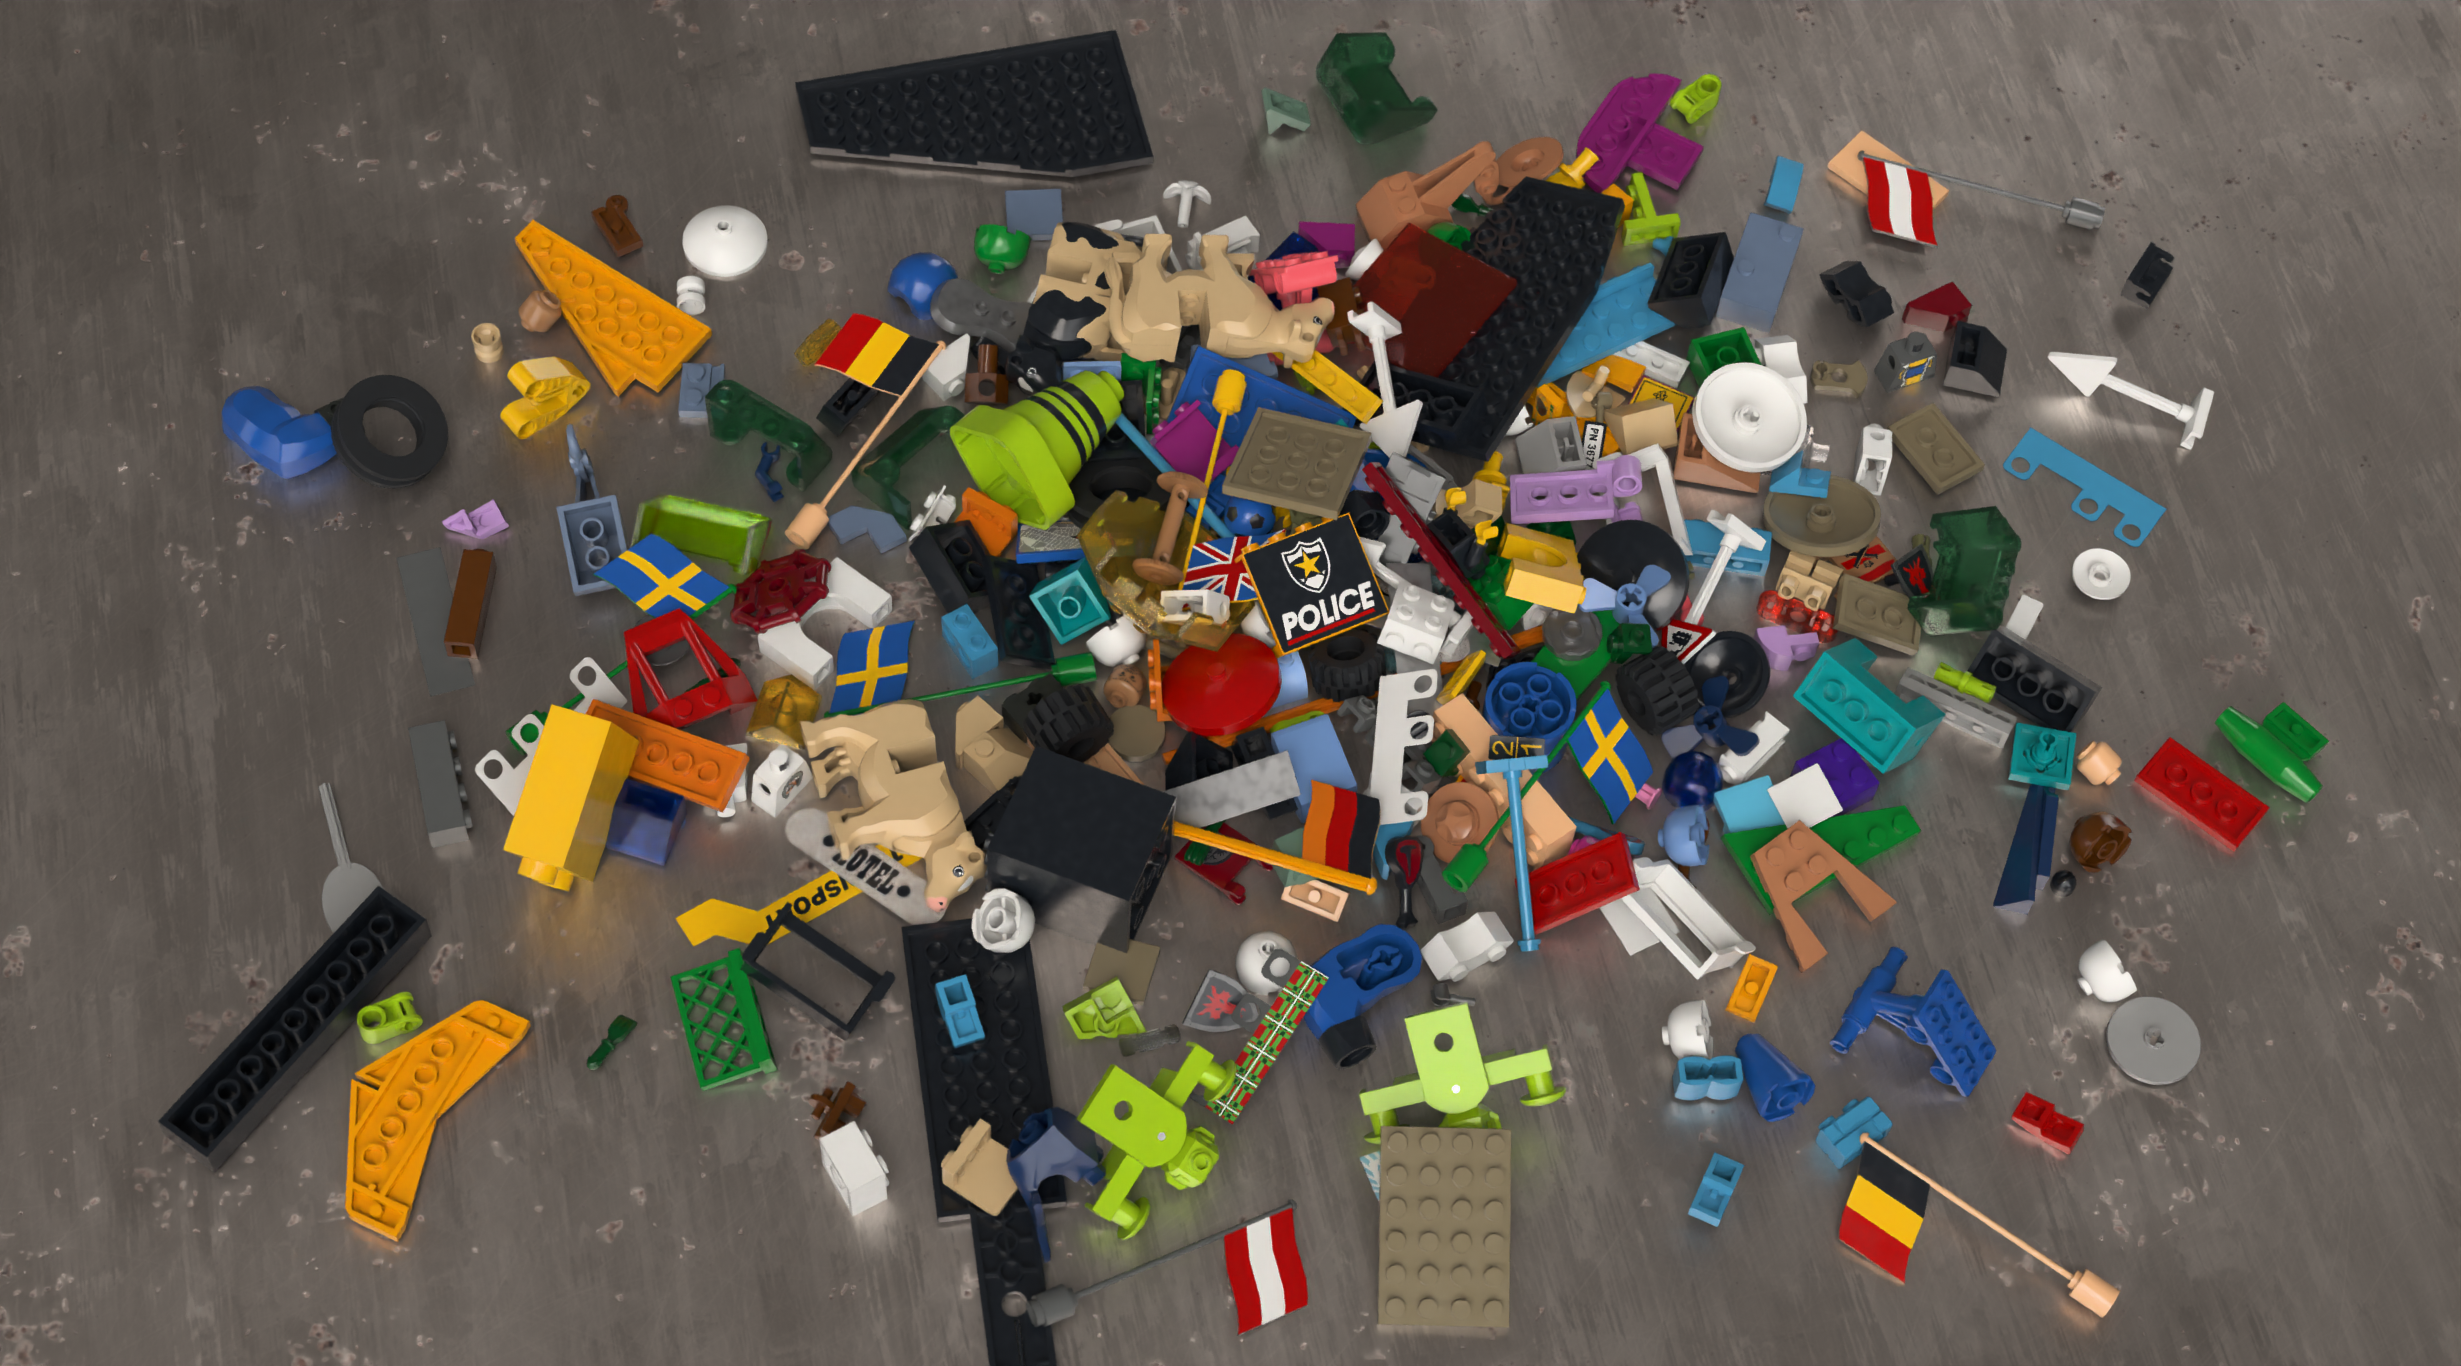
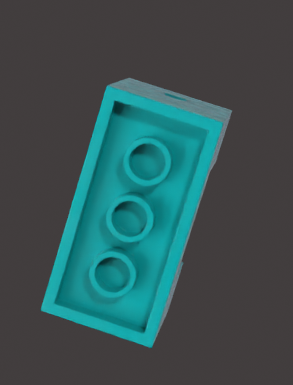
M1854 638L1824 651L1793 697L1884 774L1914 759L1946 714L1924 695L1908 703L1902 701L1868 672L1878 656Z

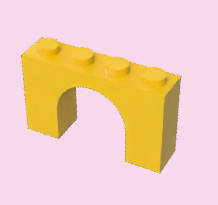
M1506 523L1497 549L1499 557L1511 560L1503 583L1505 595L1575 613L1577 605H1582L1585 599L1586 587L1583 586L1584 576L1580 573L1581 564L1578 563V552L1575 550L1574 541Z

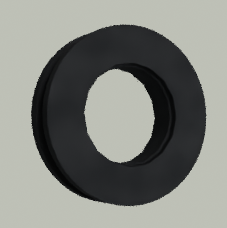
M377 375L355 384L338 404L332 417L331 437L337 455L343 464L358 478L378 487L403 488L421 481L441 460L447 447L448 426L440 405L423 387L400 376ZM376 407H387L400 412L408 418L416 433L417 443L415 450L406 456H391L382 453L371 445L364 433L362 424L365 412Z
M1148 458L1089 463L1087 460L1068 485L1073 493L1075 505L1067 514L1078 528L1095 536L1114 539L1139 537L1161 528L1171 493L1165 491V489H1162L1157 484V478L1162 473ZM1114 488H1133L1147 493L1146 496L1139 500L1127 503H1112L1096 497L1102 492Z

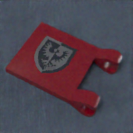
M1223 823L1217 832L1220 835L1257 845L1226 823ZM1189 840L1174 856V859L1223 892L1234 904L1241 905L1246 899L1244 895L1246 890L1245 887L1233 882V880L1253 858L1211 846L1202 865L1199 866L1184 860L1185 853L1193 842ZM1254 859L1266 871L1273 870V866L1270 863Z

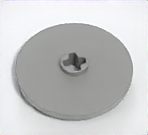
M2157 997L2131 999L2118 1007L2107 1026L2106 1041L2113 1060L2126 1074L2138 1081L2154 1085L2177 1082L2192 1071L2199 1059L2201 1039L2195 1023L2183 1009L2168 1000ZM2152 1035L2158 1038L2155 1045L2149 1043Z

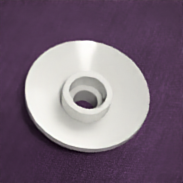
M2094 548L2086 550L2077 556L2072 566V577L2076 586L2084 594L2095 599L2110 600L2117 598L2127 590L2130 583L2131 575L2126 562L2116 553L2106 549Z

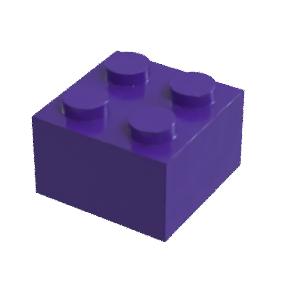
M1842 738L1797 760L1794 764L1790 777L1816 763L1819 764L1843 811L1831 817L1844 815L1873 800L1880 783L1858 752Z

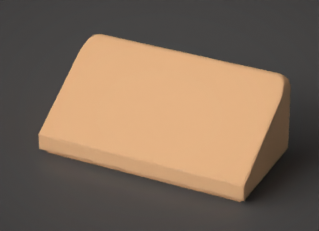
M1317 879L1302 885L1297 884L1285 887L1281 899L1338 922L1351 892Z

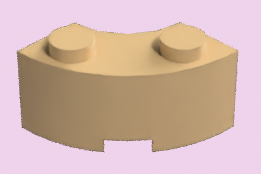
M1474 479L1469 485L1461 488V491L1466 493V503L1456 505L1455 509L1458 511L1457 515L1470 529L1475 528L1476 524L1483 521L1492 520L1493 523L1501 516L1502 487ZM1441 489L1432 510L1437 513L1434 519L1439 517L1443 513V509L1447 507L1445 492L1447 490Z

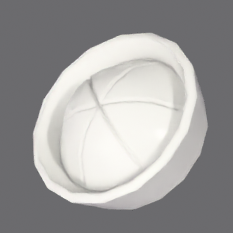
M1377 238L1355 253L1349 268L1345 272V277L1359 281L1376 265L1384 253V249Z

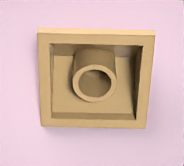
M1652 398L1604 411V419L1623 455L1634 453L1657 443L1663 450L1676 447L1678 444L1672 403Z

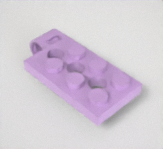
M1623 455L1615 460L1597 461V470L1510 475L1511 524L1614 518L1613 497L1633 496L1642 489L1641 462L1634 456ZM1596 492L1605 493V494L1602 495V496H1594V495H1592V494H1594V493H1596ZM1566 494L1576 495L1572 498L1563 497ZM1536 496H1545V497H1546V498L1541 499V500L1534 499V497H1536Z

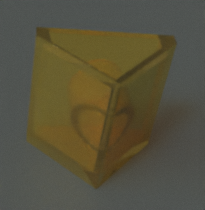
M792 674L764 682L749 722L746 736L804 750L805 743L801 733L800 721L814 723L822 696Z

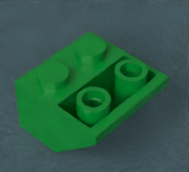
M1490 554L1488 556L1490 563L1485 567L1486 573L1484 576L1477 580L1467 579L1483 601L1487 603V606L1504 629L1510 630L1534 603L1505 595L1503 583L1511 560Z

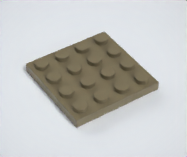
M1258 407L1222 484V494L1337 520L1371 443L1372 433Z

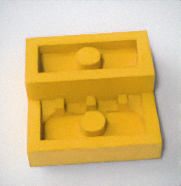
M1479 650L1467 655L1436 700L1445 705L1464 693L1482 668L1486 653L1483 650Z

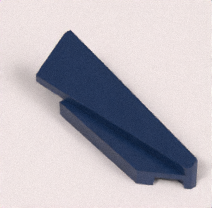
M2035 784L2029 787L1993 902V906L1997 909L2028 915L2035 901L2036 889L2043 891L2050 878L2059 800L2058 795L2055 794L2056 788Z

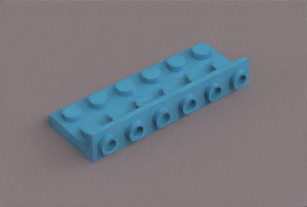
M1652 263L1637 266L1630 272L1619 277H1612L1606 283L1599 286L1596 296L1544 374L1537 388L1677 325L1648 307L1647 303L1656 282L1653 277L1654 266Z

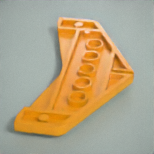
M474 1001L355 1073L357 1079L379 1089L377 1091L351 1079L345 1208L349 1217L354 1222L392 1240L399 1241L407 1228L437 1119L524 1038L531 1027L529 1020L487 1001Z

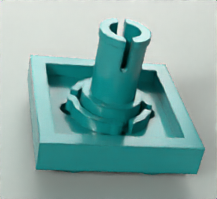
M2016 722L2008 780L2069 790L2076 733Z

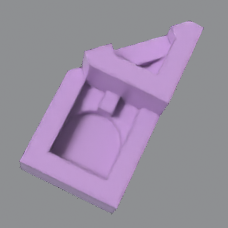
M494 499L470 513L462 509L442 521L447 529L479 539L487 538L509 527Z

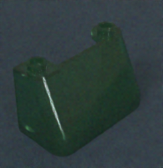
M1386 32L1336 33L1316 67V78L1355 139L1362 145H1372L1427 124L1438 111L1432 100L1426 96L1417 97L1412 103L1389 69L1395 56V47Z

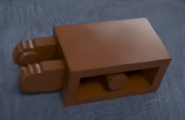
M1350 277L1337 280L1331 284L1318 286L1319 297L1330 299L1335 308L1333 320L1326 327L1333 347L1339 345L1342 356L1348 355L1347 343L1355 341L1359 351L1366 350L1364 343L1366 335L1349 322L1347 314L1351 310L1358 315L1365 313L1364 308L1359 309V304L1363 303L1359 286L1353 287Z

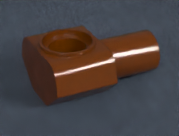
M978 345L977 373H966L965 403L985 405L1008 404L1009 381L1006 379V375L997 374V345ZM983 382H990L994 385L995 392L990 396H984L979 391V385Z

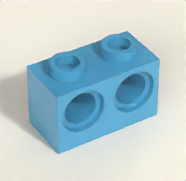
M968 604L941 617L942 636L972 680L998 667V647Z

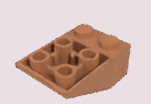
M1683 413L1673 467L1674 479L1758 494L1761 472L1740 471L1717 460L1707 451L1698 438L1692 414Z

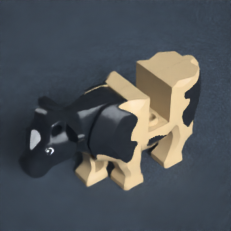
M1061 222L1056 225L1051 245L1048 249L1046 275L1041 274L1036 295L1028 311L1024 333L1019 335L1015 351L1009 354L1005 362L1006 379L1009 382L1015 383L1023 394L1032 396L1061 382V365L1063 361L1096 359L1099 361L1121 362V355L1126 352L1116 342L1111 332L1109 305L1112 290L1104 274L1105 263L1112 257L1113 252H1140L1141 256L1144 237L1123 235L1079 222ZM1168 258L1162 263L1164 271L1167 270Z

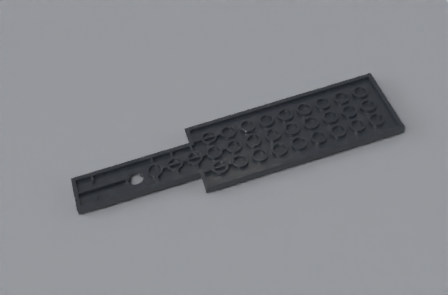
M972 918L901 927L937 1221L941 1223L970 1219L989 1366H1020V1361L1021 1366H1057L1051 1325L1036 1327L1032 1323L1027 1309L1022 1315L1016 1317L1007 1315L1002 1309V1303L1008 1295L1019 1294L1028 1302L1032 1300V1296L1046 1291L1042 1255L1035 1225L1029 1207L1020 1191L1017 1189L998 1215L993 1216L944 1185L941 1167L945 1156L951 1150L955 1152L960 1146V1139L964 1131L970 1125L974 1127L979 1119L991 1125V1138L1008 1149L1012 1139L1019 1141V1134L1025 1126L1023 1122L1030 1115L1044 1112L1045 1109L1053 1107L1030 940L1022 948L1014 952L998 953L984 948L981 943L975 940L972 931ZM966 974L985 1039L954 1048L946 1023L943 1021L935 984ZM1056 1174L1045 1178L1038 1187L1043 1209L1067 1206L1063 1175Z

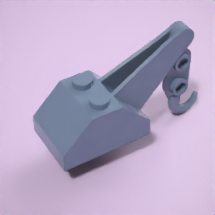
M568 423L566 426L569 448L568 457L571 469L574 470L575 476H577L575 503L556 508L573 592L575 596H581L616 588L593 574L630 549L618 499L616 495L600 498L590 456L587 454L586 448H580L573 424ZM591 482L595 499L587 500L585 483Z

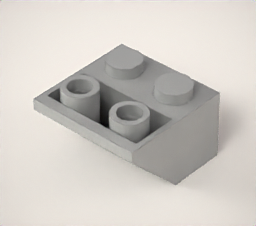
M1575 416L1546 419L1515 438L1522 474L1586 470L1587 463Z

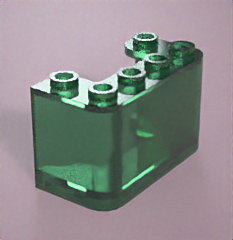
M1996 506L1932 514L1929 526L1932 529L1937 528L1939 541H1934L1933 547L1939 553V558L1930 591L1920 593V596H1911L1907 607L1908 611L1930 637L1997 630L2003 621V611L2006 600L2009 597L2011 579L2015 574V563L2018 552L2021 550L2019 535L2015 533L2007 519Z

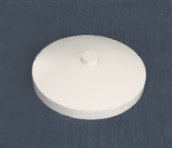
M1733 363L1717 369L1703 382L1693 402V424L1703 446L1717 460L1740 471L1766 472L1782 466L1797 452L1806 434V410L1796 389L1782 375L1759 364Z

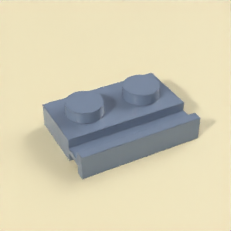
M683 363L678 408L679 417L708 418V416H717V418H721L725 364L712 366V364Z

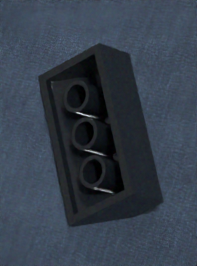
M1726 232L1673 238L1648 300L1649 309L1682 328H1701L1710 325L1734 261Z
M2001 624L1993 628L1967 670L1973 673V677L1996 686L1993 697L2040 727L2067 732L2074 731L2102 689L2098 684Z

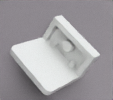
M1400 582L1377 643L1434 664L1445 639L1455 606L1454 601L1415 585Z

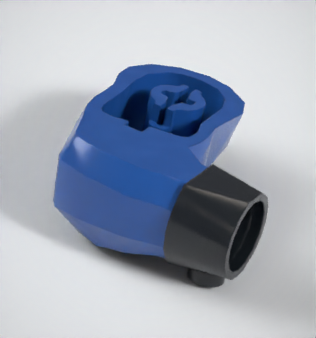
M1367 450L1339 515L1349 513L1358 536L1371 540L1382 535L1387 529L1389 516L1382 503L1384 498L1378 491L1374 492L1365 481L1367 476L1362 469L1370 462H1379L1386 469L1390 458L1382 450ZM1407 453L1406 458H1409L1419 463L1421 466L1427 468L1425 464L1416 459L1414 456Z
M1376 925L1368 929L1361 936L1341 943L1327 951L1310 965V967L1329 977V979L1303 1018L1308 1028L1317 1038L1320 1047L1338 1070L1347 1069L1361 1063L1376 1050V1044L1366 1018L1361 1014L1372 1008L1381 998L1404 988L1420 973L1422 955L1419 945L1409 933L1395 925Z

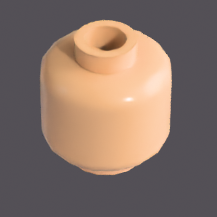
M2093 740L2076 756L2079 759L2077 769L2093 785H2100L2103 782L2110 785L2121 774L2118 770L2122 763L2121 757L2104 741L2096 743Z

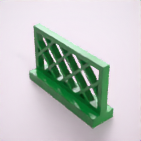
M740 948L728 951L729 957L670 976L702 1091L760 1071L769 1074L778 1070L753 979L740 970L744 964L742 959L743 952ZM727 968L729 976L723 986L710 981L715 971ZM694 979L700 982L691 997L682 992L680 983ZM706 986L719 991L712 1005L699 1000ZM725 994L735 998L737 1002L730 1014L718 1009ZM695 1005L708 1010L700 1025L689 1018ZM714 1013L727 1019L719 1033L706 1028ZM738 1013H740L741 1019L736 1017ZM733 1022L744 1028V1032L738 1042L725 1037ZM703 1032L715 1038L708 1052L697 1048V1042ZM746 1040H747V1042H748V1046H749V1047H747V1046L744 1045L745 1042H746ZM722 1041L734 1046L727 1061L714 1056ZM741 1050L751 1054L753 1064L742 1068L733 1065ZM700 1055L704 1057L702 1062L700 1059ZM710 1061L723 1066L718 1076L706 1080L704 1071Z

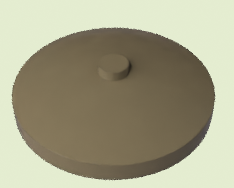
M1830 476L1827 498L1769 492L1764 501L1763 523L1766 530L1772 532V538L1782 546L1805 555L1835 557L1856 552L1872 542L1880 528L1881 509L1874 495L1860 484L1839 476Z

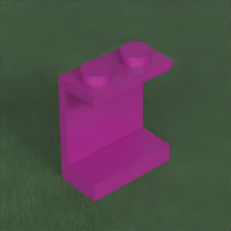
M1197 399L1191 405L1187 401L1174 412L1177 417L1170 423L1164 420L1154 428L1152 432L1155 436L1149 442L1175 471L1192 475L1204 483L1217 431L1198 410L1201 403ZM1222 437L1211 481L1233 463L1239 450L1237 445L1231 448Z

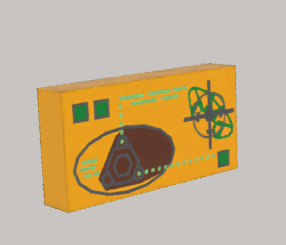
M1546 384L1537 389L1531 422L1535 426L1546 419L1561 418L1564 401Z

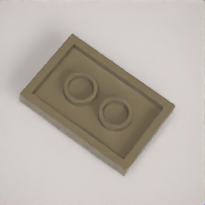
M1934 403L1891 424L1887 428V430L1892 432V441L1937 495L1980 473L1984 469V462Z
M1844 574L1839 579L1833 629L1914 656L1919 651L1923 611L1907 595L1848 574Z

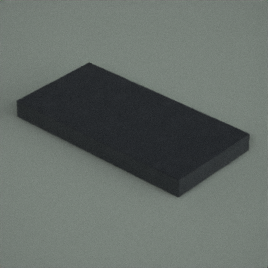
M986 555L982 559L1000 661L1050 671L1051 665L1056 663L1049 627L1029 597L1036 584L1040 582L1037 565L1031 563L1018 564L1016 560Z

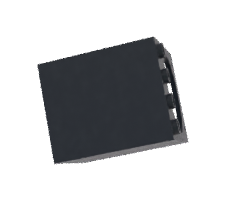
M1036 746L995 833L990 832L986 838L984 850L987 851L984 864L987 865L984 878L988 882L985 893L1003 888L1013 891L1024 897L1031 905L1036 924L1095 946L1097 943L1127 953L1129 939H1135L1172 857L1176 796Z

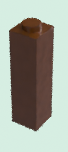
M463 549L444 638L445 648L449 657L478 659L497 570L493 552L484 549Z

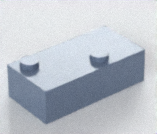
M1750 212L1720 298L1716 317L1770 333L1804 228Z

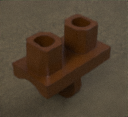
M847 1081L844 1088L839 1089L833 1102L830 1099L834 1092L828 1088H825L822 1095L811 1094L808 1100L809 1104L814 1108L811 1117L819 1120L821 1115L825 1114L813 1138L819 1140L847 1125L838 1119L842 1111L855 1119L859 1116L866 1101L853 1092L856 1087L854 1084Z

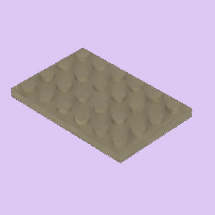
M1380 1127L1377 1324L1509 1327L1511 1129Z

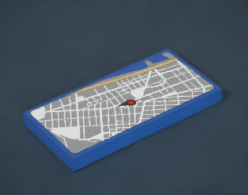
M1071 520L1067 522L1057 521L1047 530L1018 524L1016 562L1024 564L1081 560L1085 557L1087 559L1134 556L1136 537L1114 539L1095 536L1081 530Z

